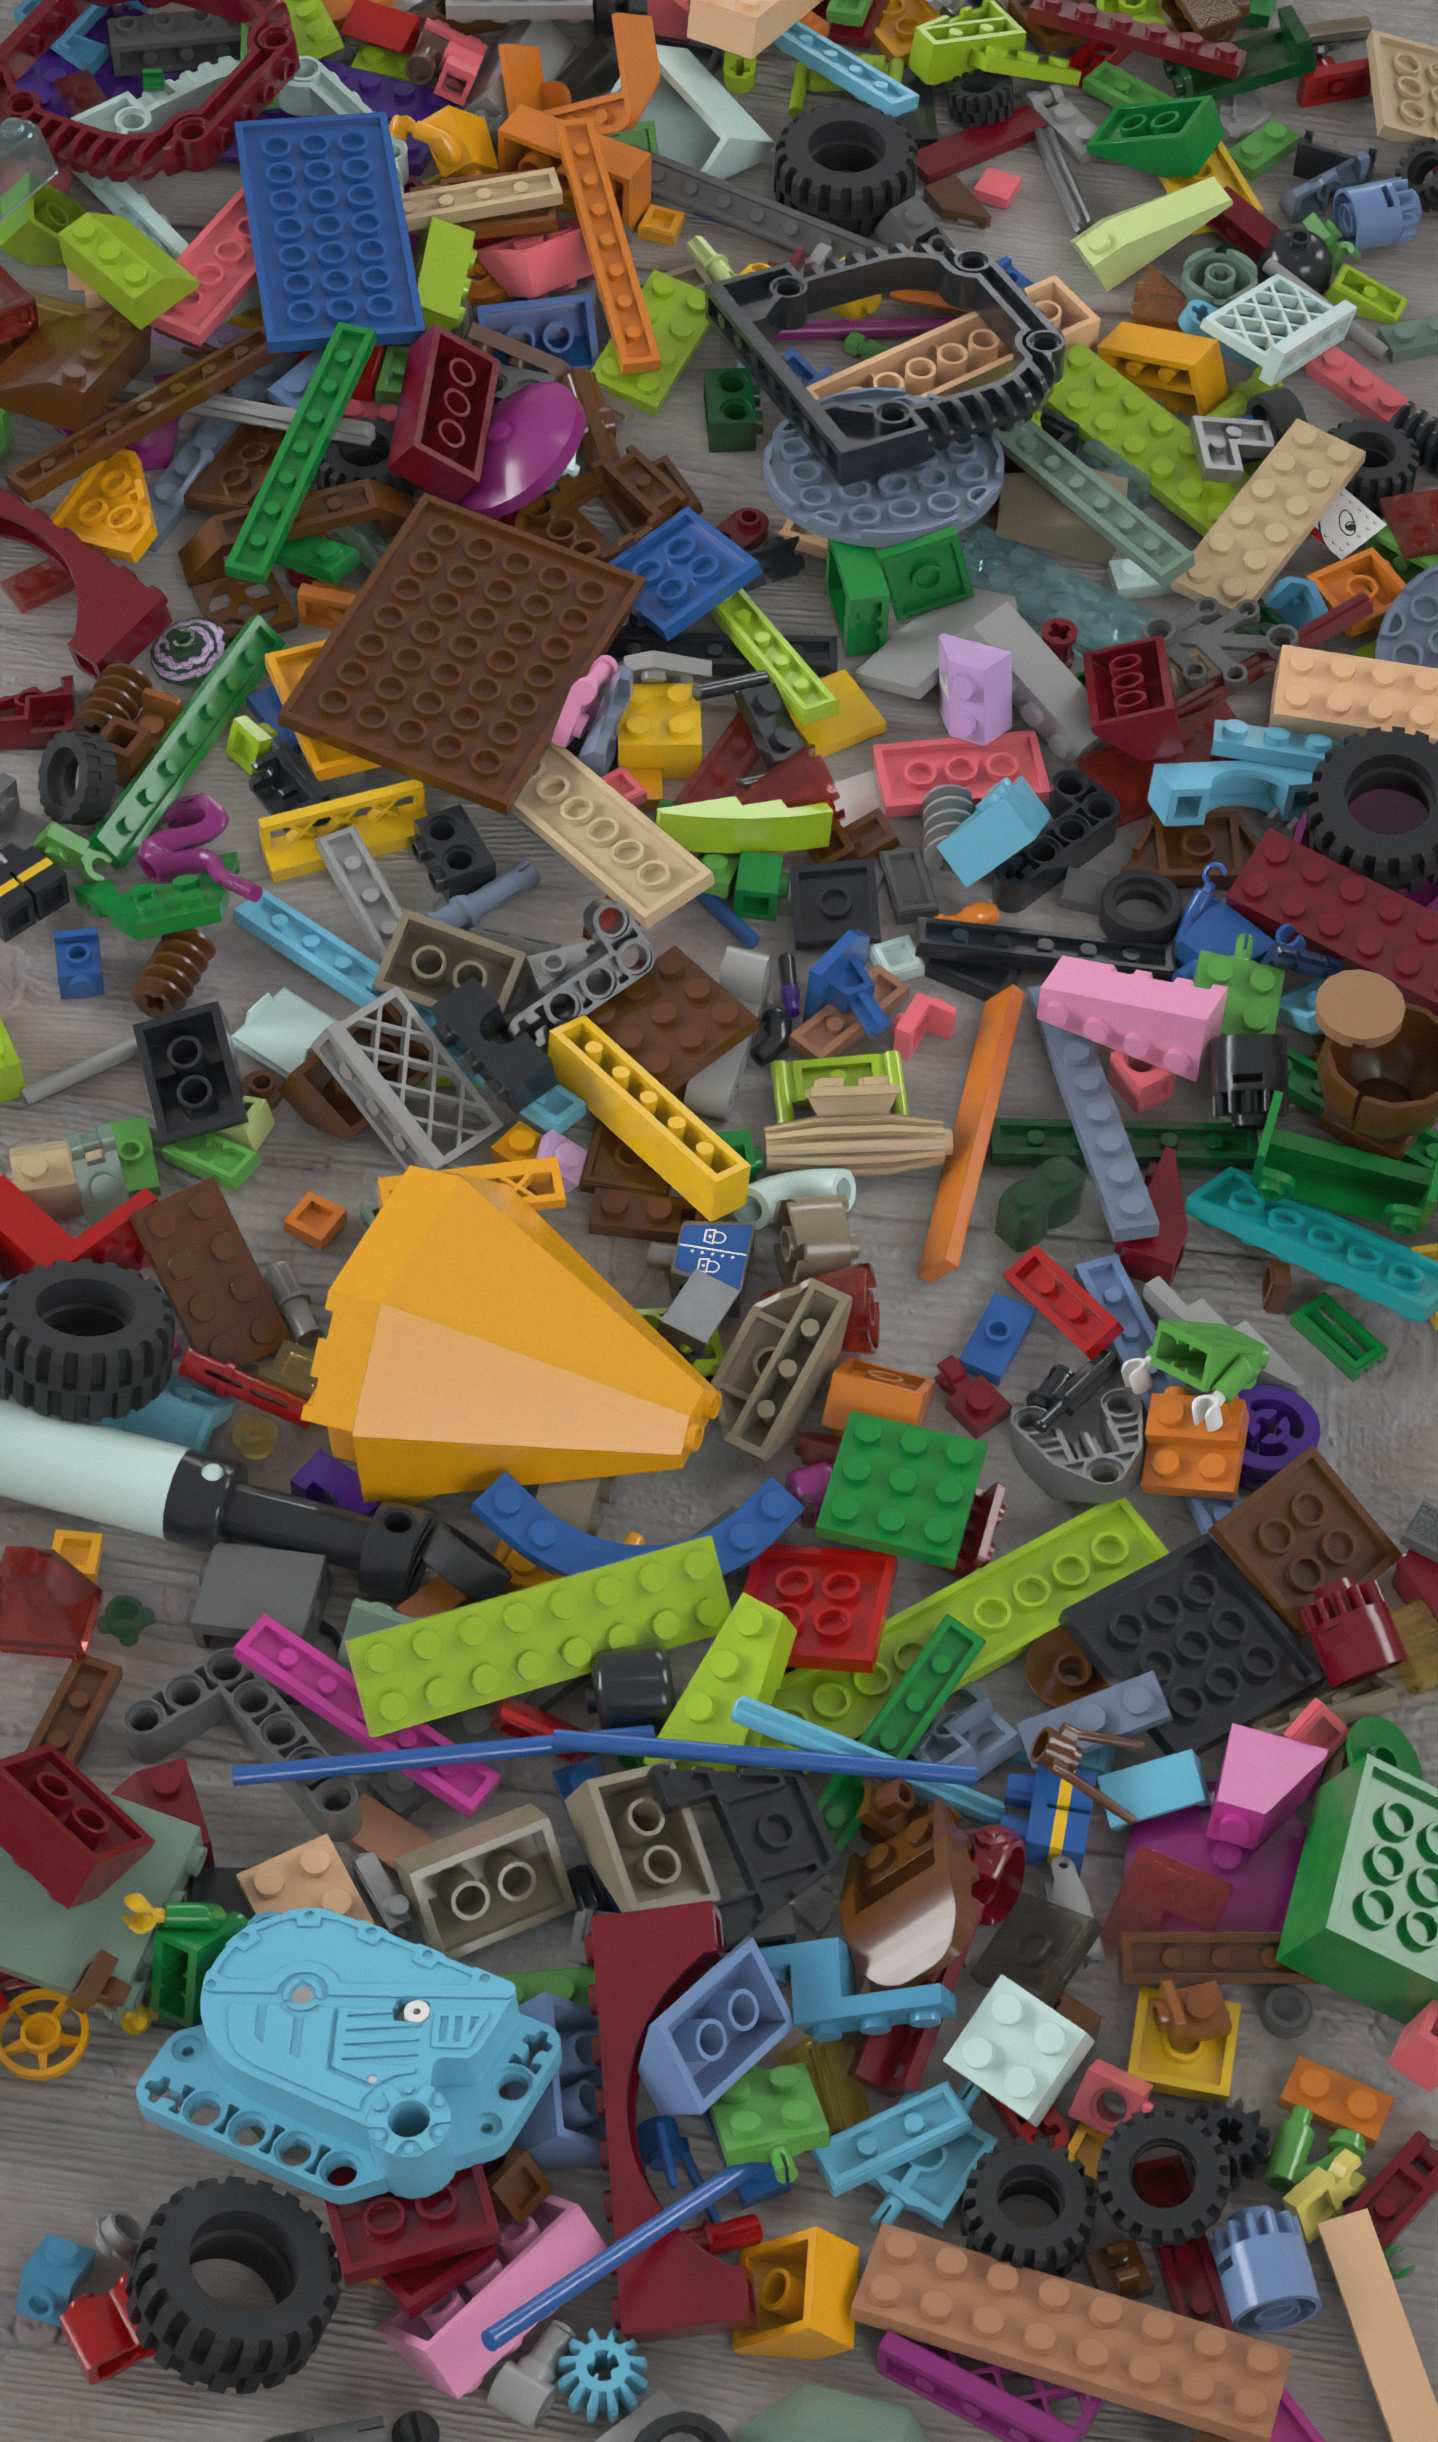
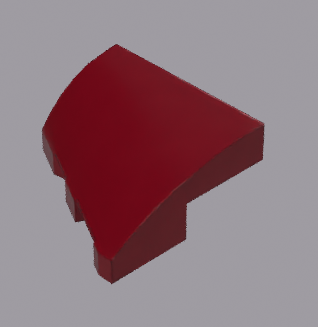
M73 675L61 677L62 687L43 692L37 686L23 690L19 694L0 698V751L45 747L49 740L54 738L56 733H62L63 730L74 731L72 729V720L76 715Z

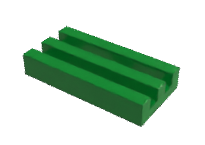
M1325 1291L1291 1314L1290 1324L1352 1382L1360 1378L1362 1371L1367 1373L1371 1370L1376 1361L1381 1363L1386 1359L1388 1349ZM1320 1308L1336 1324L1332 1325L1317 1309ZM1347 1334H1348L1354 1341H1356V1342L1367 1352V1354H1364L1361 1350H1359V1349L1347 1338Z

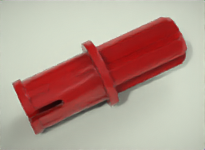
M754 2214L713 2224H708L706 2219L701 2221V2226L682 2231L702 2249L715 2257L718 2254L754 2246L763 2242L762 2226L759 2218Z

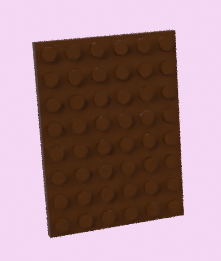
M424 493L279 711L278 725L507 816L551 744L556 724L572 685L578 679L586 677L594 661L601 655L606 654L645 590L646 578Z

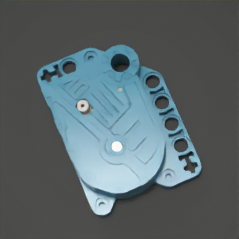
M301 1908L288 1910L284 1914L270 1910L254 1915L248 1921L246 1928L238 1932L225 1944L226 1947L217 1957L211 1969L207 1970L203 1980L200 1999L203 2024L182 2029L174 2033L165 2042L139 2080L136 2087V2097L140 2112L149 2122L331 2203L349 2204L389 2191L396 2196L414 2199L428 2197L442 2190L453 2179L455 2172L503 2156L513 2144L559 2069L563 2057L561 2040L556 2029L519 2013L516 1987L511 1981L477 1967L471 1968L447 1958L444 1953L420 1943L416 1945L390 1934L384 1928L364 1920L358 1921L354 1918L334 1913L330 1909ZM542 2044L547 2045L548 2052L539 2051L531 2062L532 2071L527 2068L530 2064L529 2048L537 2050ZM510 2082L522 2083L528 2089L522 2098L511 2101L502 2098L499 2095V2091L505 2084ZM166 2090L170 2091L172 2100L161 2097L156 2103L152 2101L151 2096L153 2094L162 2096ZM177 2105L181 2106L180 2113H178ZM204 2107H212L220 2111L219 2118L210 2125H197L191 2120L194 2113ZM248 2127H258L265 2131L264 2138L255 2145H242L236 2140L238 2134ZM293 2147H304L311 2152L309 2159L301 2165L291 2166L282 2161L285 2152ZM339 2167H349L357 2172L356 2178L345 2186H336L327 2180L329 2174Z

